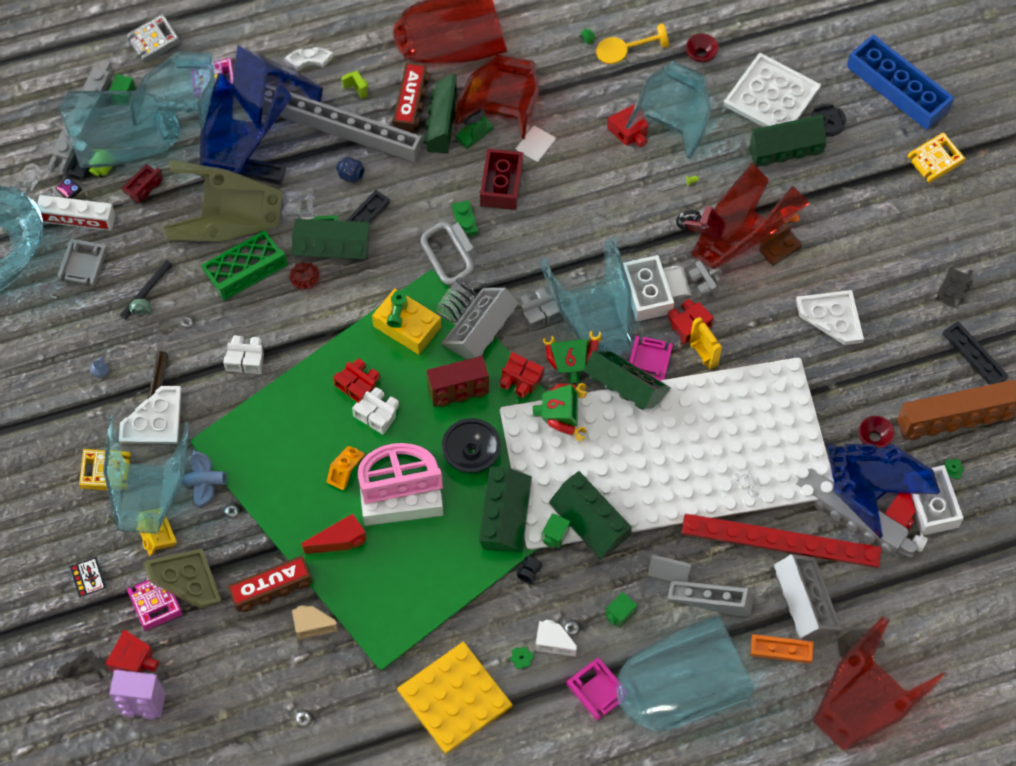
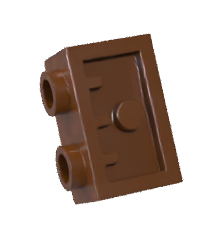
M790 223L780 226L775 233L770 236L766 235L760 241L759 252L772 266L802 247V243L791 232L792 226Z

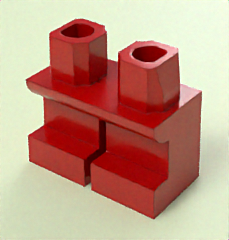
M687 299L682 303L683 313L680 314L676 308L668 312V318L672 323L671 329L678 333L684 345L690 341L692 324L696 318L701 317L703 323L708 328L712 327L714 317L700 302L695 304L691 299Z
M512 352L508 363L502 369L500 387L509 390L513 384L517 386L515 394L525 398L528 393L532 394L544 377V367L530 360L527 362L526 358Z
M359 358L352 364L348 361L345 368L333 376L334 386L346 395L349 394V397L357 403L363 399L366 391L371 393L376 388V383L380 379V374L375 369H371L365 374L363 371L366 368V364Z

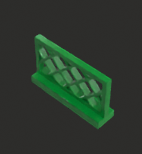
M263 231L201 265V268L218 290L220 297L225 301L287 267L288 263L284 252L276 246L267 232ZM263 238L267 240L265 245L257 244ZM245 248L251 249L249 254L241 253V251ZM254 250H263L262 255H253ZM267 251L276 252L270 256H266ZM235 257L233 263L225 262V259ZM239 258L247 259L245 264H238L237 262ZM251 259H253V260H260L259 262L255 263L254 265H249L250 262H251ZM213 265L218 266L217 272L209 271L208 268ZM222 267H231L230 272H221ZM235 268L243 269V271L233 274ZM219 277L227 278L219 284L217 282Z

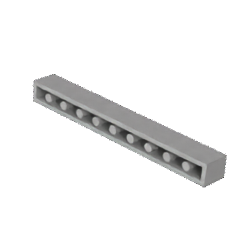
M258 81L255 82L249 93L252 108L412 162H416L422 150V140L419 135Z

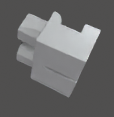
M545 288L537 290V299L533 301L529 295L520 297L521 315L529 332L545 327V323L549 325L562 319V308L560 305H557L553 293L549 294Z

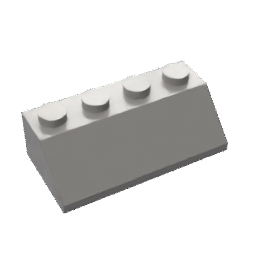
M483 288L441 344L465 359L482 356L484 349L494 340L498 330L504 326L507 318L514 313L515 307L518 305L517 300L506 288Z
M791 554L774 564L776 576L783 589V596L787 600L789 613L793 617L796 632L800 638L815 639L842 631L815 557Z

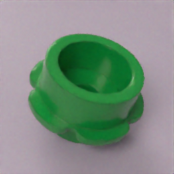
M584 28V31L580 33L587 45L591 42L594 43V38L596 37L593 31Z

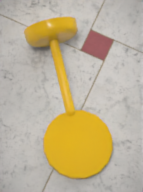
M663 23L657 26L658 35L627 44L620 38H606L596 48L597 57L603 63L616 64L626 57L627 48L658 39L661 46L667 48L669 47V41Z

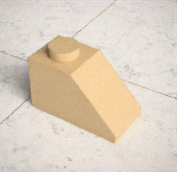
M302 605L292 610L298 639L338 631L336 620L313 606Z

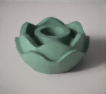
M135 299L130 303L129 310L131 314L138 313L143 316L147 313L151 314L153 307L148 300Z

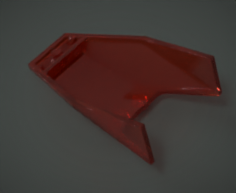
M499 54L471 73L457 99L455 125L461 124L469 115L484 108L487 114H496L505 118L516 119L521 139H525L540 91L534 61Z
M751 163L714 209L726 223L721 239H713L711 235L701 234L691 254L710 268L715 269L763 241L810 203L794 186H791L766 218L755 213V207L769 179L754 163Z

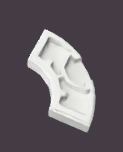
M316 47L306 50L299 49L286 56L284 62L297 71L307 66L324 68L334 57V54L326 49Z

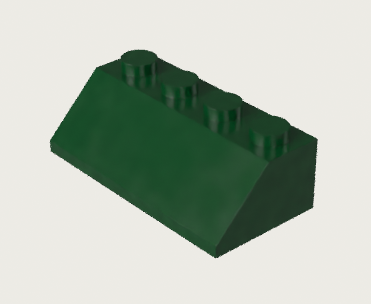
M451 74L437 81L435 89L431 90V100H433V103L429 104L428 114L430 119L426 121L428 134H424L423 142L427 145V152L449 153L457 100V74Z
M823 115L753 129L749 151L755 167L767 166L776 162L782 163L790 159H801L804 156L823 153L826 146Z
M296 218L292 235L291 255L368 259L370 222Z
M610 350L593 351L583 370L589 374L588 377L590 379L602 382L606 389L615 390L620 393L619 396L621 398L633 401L635 403L634 406L641 410L654 408L671 389L670 386Z
M508 467L489 468L479 538L483 549L523 552L532 476Z
M580 471L567 479L549 501L552 508L562 518L570 521V527L600 560L631 536L632 526Z

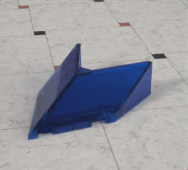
M237 45L232 94L257 128L261 127L267 75L272 74L279 77L282 83H285L287 79L292 80L294 86L300 85L309 99L321 103L323 87L289 67Z
M827 443L835 494L880 539L883 537L877 500L886 493H940L933 469L895 445H887L886 447H876L875 444L835 446V443Z

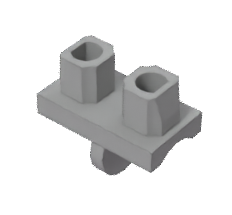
M701 261L696 262V268L689 272L690 279L693 283L703 279L704 283L697 286L702 297L712 294L713 297L718 294L717 286L713 280L716 283L721 282L719 278L722 274L721 269H714L711 265L707 268L708 273Z

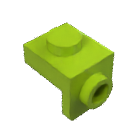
M358 71L347 73L341 78L344 90L354 86L361 99L368 96L367 89L369 85L365 78L362 79Z

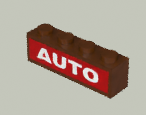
M405 64L393 117V127L415 134L416 127L419 128L420 117L418 116L419 112H423L424 105L422 98H426L427 87L425 85L426 83L429 84L430 73H427V65Z
M301 555L229 584L227 587L237 611L248 612L254 606L268 604L276 597L288 596L293 590L305 589L314 580L304 556Z

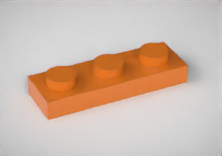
M752 634L750 656L811 664L813 642Z

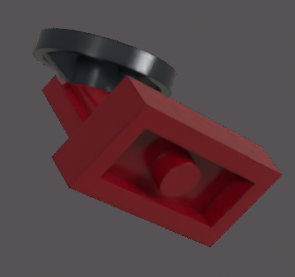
M709 206L705 207L702 217L699 211L688 210L682 212L676 218V224L679 228H688L691 232L708 234L713 239L718 240L721 239L726 226L725 221L714 208ZM689 214H696L695 216L684 217Z

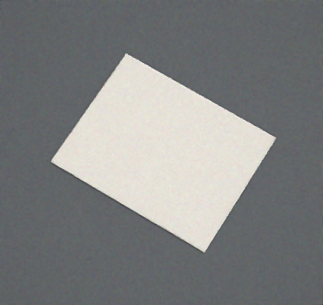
M533 126L515 150L523 152L524 155L538 162L555 141L556 137Z

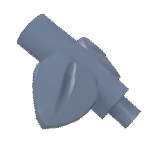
M194 451L190 461L194 473H187L186 476H181L179 483L186 484L187 487L194 486V502L198 507H202L213 499L215 494L214 485L227 484V474L225 471H211L212 461L204 453Z

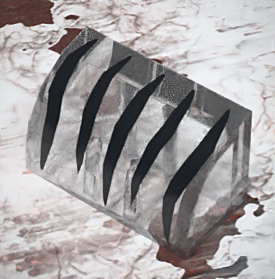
M457 278L438 303L437 315L456 325L476 298V293L467 283Z

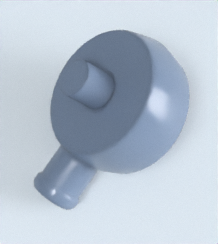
M102 357L93 362L90 367L91 373L98 378L105 377L109 371Z

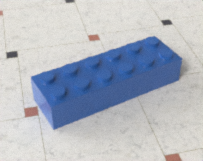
M874 34L849 54L846 66L848 69L926 130L951 109L954 96Z

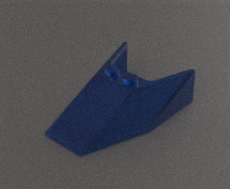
M218 73L201 121L199 165L229 170L238 174L288 104L292 95L281 84H278L264 124L233 119L234 85L223 74Z

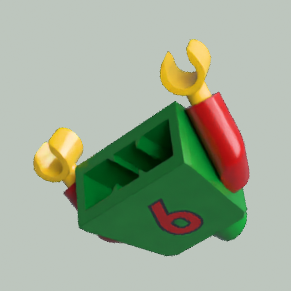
M591 331L590 339L556 342L555 338L551 336L552 340L548 342L546 338H543V342L546 345L547 361L559 373L568 372L569 383L580 382L579 371L584 370L592 352L598 351L599 343L602 340L601 332H599L597 337H593L594 334Z
M580 383L576 387L572 384H557L542 395L541 405L533 406L534 417L542 416V419L549 427L571 436L574 434L576 440L584 441L585 437L579 435V432L585 434L587 432L586 428L579 427L575 429V426H578V397H586L587 391H583L586 389V385Z

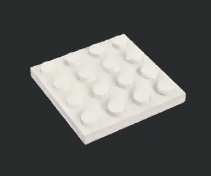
M759 53L724 100L723 106L762 127L794 121L801 117L820 90L821 84Z

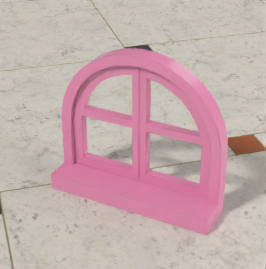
M395 443L377 448L362 460L358 468L359 484L365 504L443 488L442 474L440 469H438L435 458L429 451L414 444ZM396 454L412 455L422 461L399 465ZM387 456L390 457L392 467L370 471L377 461ZM426 466L428 470L425 472L402 476L401 472L403 470ZM393 472L395 474V478L370 482L368 478Z

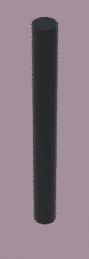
M166 260L133 300L144 299L170 268L171 262ZM129 305L120 314L125 320L131 314Z

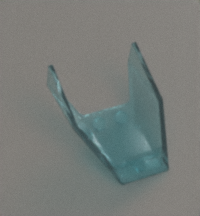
M177 52L146 74L129 100L133 126L140 125L159 110H168L170 112L179 110L186 112L197 111L200 129H204L215 84L212 53Z
M671 60L646 79L625 128L629 129L644 117H649L654 122L661 123L669 129L679 132L683 137L687 158L691 159L703 139L711 113L704 75Z

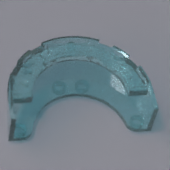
M0 186V226L9 234L12 246L11 253L0 260V292L13 284L25 270L38 251L44 232L43 218L37 204L32 198L30 199L25 195L23 191L12 186Z

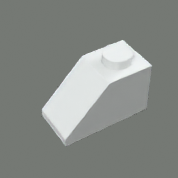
M552 620L539 621L536 651L576 657L577 646L560 624H556Z

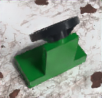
M484 108L475 111L465 118L463 124L467 126L455 134V139L466 149H469L494 129V125L483 116L486 112Z

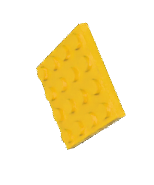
M464 641L397 688L399 694L445 755L512 707V703Z

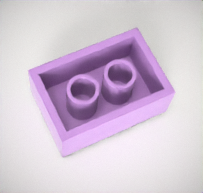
M114 670L109 695L119 712L126 717L140 715L150 720H153L155 717L161 718L166 694L155 674Z

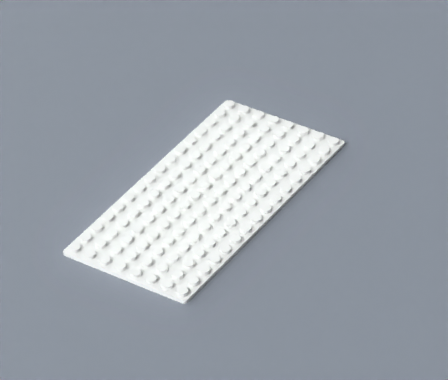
M792 358L660 380L670 386L671 389L654 408L645 410L634 406L635 403L633 401L621 398L619 396L620 393L615 390L606 389L588 392L585 398L578 397V426H575V429L579 427L586 428L587 432L585 434L579 432V435L585 437L584 441L576 440L574 434L571 436L549 427L542 419V416L534 417L533 406L541 405L542 400L501 407L500 415L511 469L532 476L524 537L526 548L533 550L549 547L541 540V533L552 513L560 516L549 504V501L561 485L578 471L590 481L632 526L631 533L683 524L685 513L719 518L819 500L812 495L813 487L811 485H804L802 488L796 485L799 478L803 479L808 476V469L811 468L816 470L819 475H824L835 482L802 360L800 358ZM825 481L821 484V490L824 493L832 491L833 485L830 482ZM570 527L562 544L583 540Z

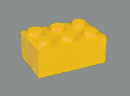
M394 288L372 315L373 326L420 355L441 329V317L406 296L408 307L402 309L400 315L403 319L402 326L400 328L388 326L387 319L389 315H392L393 311L391 296L397 291Z

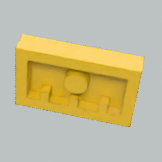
M163 509L141 513L136 522V529L141 534L143 547L147 550L149 556L154 555L158 549L176 545L177 541Z

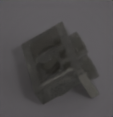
M950 267L935 300L955 309L959 302L963 304L967 295L964 292L965 288L970 289L974 278H971L973 271L969 270L968 274H965Z

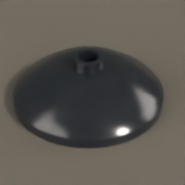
M475 418L463 419L454 423L445 432L442 440V452L445 460L451 467L463 473H479L490 468L498 459L501 450L500 437L495 428L489 423ZM469 450H474L475 452H474V453H469L468 451H469Z

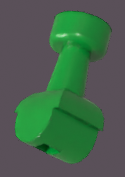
M397 290L391 296L393 311L392 315H389L387 319V325L392 328H400L402 326L403 319L400 315L402 309L408 307L405 292Z

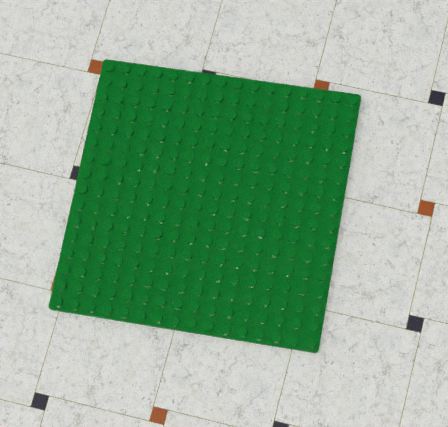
M429 270L402 289L406 296L441 317V329L420 355L373 326L372 315L379 308L378 306L191 439V444L195 450L204 453L210 458L213 471L226 472V487L289 561L298 556H304L314 580L310 584L311 589L379 670H384L522 563L526 556L529 557L538 550H528L525 538L523 552L486 550L482 548L479 538L489 468L479 473H463L454 469L444 458L442 440L448 428L460 420L468 418L483 420L495 428L501 441L499 457L491 467L511 468L500 408L541 401L542 395L547 391L538 384L532 394L528 393L525 398H521L515 394L517 386L512 384L509 390L500 387L502 369L508 363L511 353L494 336V340L487 345L482 355L489 374V393L482 397L468 398L463 402L456 401L443 407H433L427 386L426 370L467 360L441 344L457 323L449 309L442 304L449 306L453 310L458 321L462 316L450 300L454 301L459 307L462 315L465 313V309L456 298L449 294L457 296L448 285L441 281L434 270ZM358 358L364 361L366 368L363 372L365 374L371 369L379 372L380 379L376 383V387L384 392L383 402L386 403L390 397L399 401V407L395 412L396 418L384 435L371 428L369 424L366 425L355 418L352 408L357 402L350 398L349 394L346 395L334 386L333 376L337 372L340 373L348 361L351 364ZM395 443L414 444L429 451L435 458L438 469H440L442 474L443 488L440 491L443 516L365 526L358 478V468L362 460L351 471L348 485L344 491L326 483L331 463L347 446L365 453L364 458L377 448ZM469 450L468 452H469V453H474L475 451H474V450ZM396 454L399 465L422 461L412 455ZM387 456L377 461L370 471L392 467L390 457ZM426 466L403 470L401 472L402 476L425 472L428 470ZM393 472L368 478L370 482L395 478V474ZM351 514H354L365 531L366 540L357 548L304 554L301 543Z

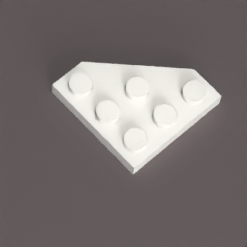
M852 290L796 297L799 317L843 345L863 343L864 337Z
M181 386L159 387L155 394L141 403L128 418L120 422L119 442L129 444H178Z

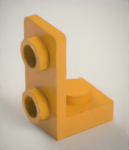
M347 446L331 463L326 483L344 491L348 485L351 471L364 458L365 453Z

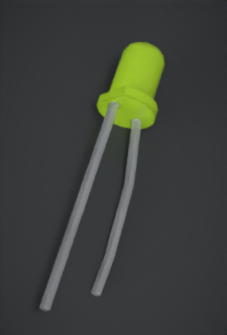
M698 176L686 177L685 181L657 188V190L661 189L663 191L685 183L689 186L692 183L698 182L699 178Z

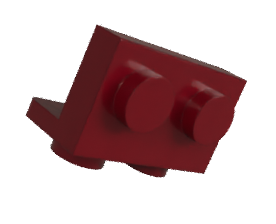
M145 164L122 187L123 193L140 203L149 196L155 187L161 184L163 180L161 170L159 168L154 170Z

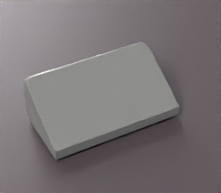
M652 555L648 575L668 581L687 582L691 564Z

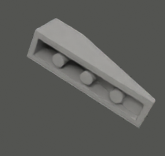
M671 581L667 597L669 601L744 617H750L754 601L752 594L747 588Z

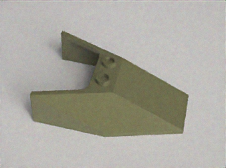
M169 159L172 173H194L204 178L201 215L165 225L164 232L167 240L223 242L279 227L282 190L229 170Z

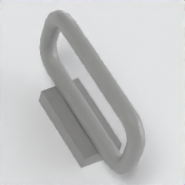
M440 222L426 230L421 237V246L444 284L455 285L471 275L474 270L473 261L480 256L458 222L454 225ZM442 229L448 232L467 265L463 272L453 278H448L428 243V239Z

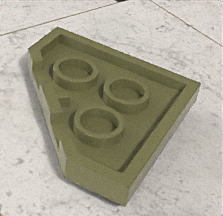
M202 548L145 561L144 567L150 583L200 609L221 603L220 595Z

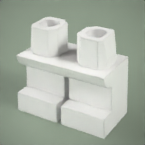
M234 335L231 343L227 344V354L223 362L225 371L243 373L244 369V373L262 374L264 352L261 338L252 337L250 344H244L242 336Z
M376 387L371 393L366 391L363 399L356 403L352 410L355 418L366 425L369 424L371 428L384 435L396 418L395 412L399 407V401L390 397L386 403L383 402L384 392Z

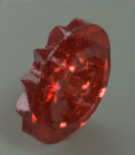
M305 262L299 265L295 264V267L290 271V281L293 286L299 289L312 288L319 280L317 266H313L311 262L309 264ZM307 271L308 276H304V278L301 279L300 273L304 274Z

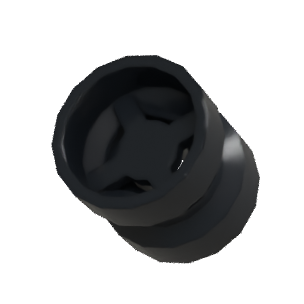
M526 556L522 562L523 566L518 570L516 576L525 583L534 584L537 578L536 574L540 572L543 565L538 560Z

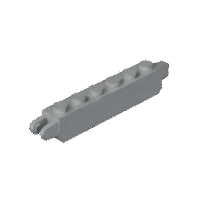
M104 60L99 69L93 67L51 152L52 158L48 166L49 171L54 172L59 164V173L64 175L79 144H85L113 82L111 78V62Z
M813 468L808 469L809 474L806 478H799L796 483L799 487L802 488L804 485H811L813 487L812 495L819 499L812 501L815 508L828 512L832 519L842 521L849 530L859 532L865 540L870 543H876L887 554L891 553L895 556L898 553L907 559L914 557L917 546L907 538V528L824 475H819ZM828 481L833 485L830 493H824L821 490L823 482Z

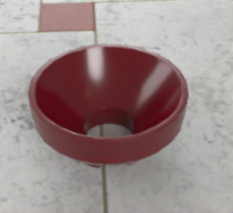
M698 33L688 39L686 52L696 62H709L715 58L718 52V43L711 35ZM702 50L706 52V55L701 57L696 52Z
M881 416L865 418L861 422L858 432L860 441L866 447L873 450H881L888 447L895 434L891 422ZM877 433L880 436V440L872 441L869 435Z

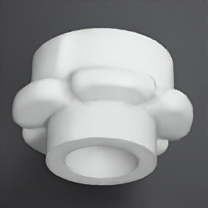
M923 534L914 536L912 541L916 544L917 551L922 552L928 538L924 537Z

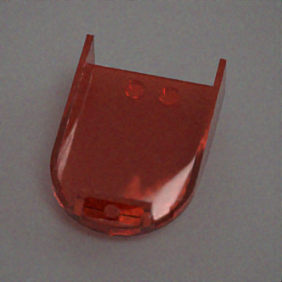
M424 0L404 10L401 18L395 23L393 28V39L398 51L403 57L416 63H464L508 52L493 0Z

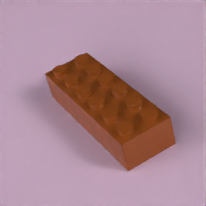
M1010 380L903 403L897 418L903 439L917 440L921 436H935L940 432H954L963 427L973 428L982 423L988 425L996 420L1003 419V421L1012 419L1016 414V381Z

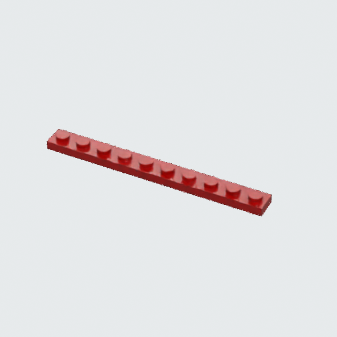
M686 513L683 517L682 535L873 568L880 566L881 547Z

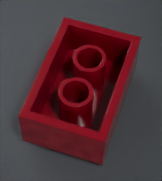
M487 148L480 191V206L517 210L523 169V152Z
M483 356L426 370L427 386L433 407H443L452 402H463L468 398L482 397L489 393V374Z

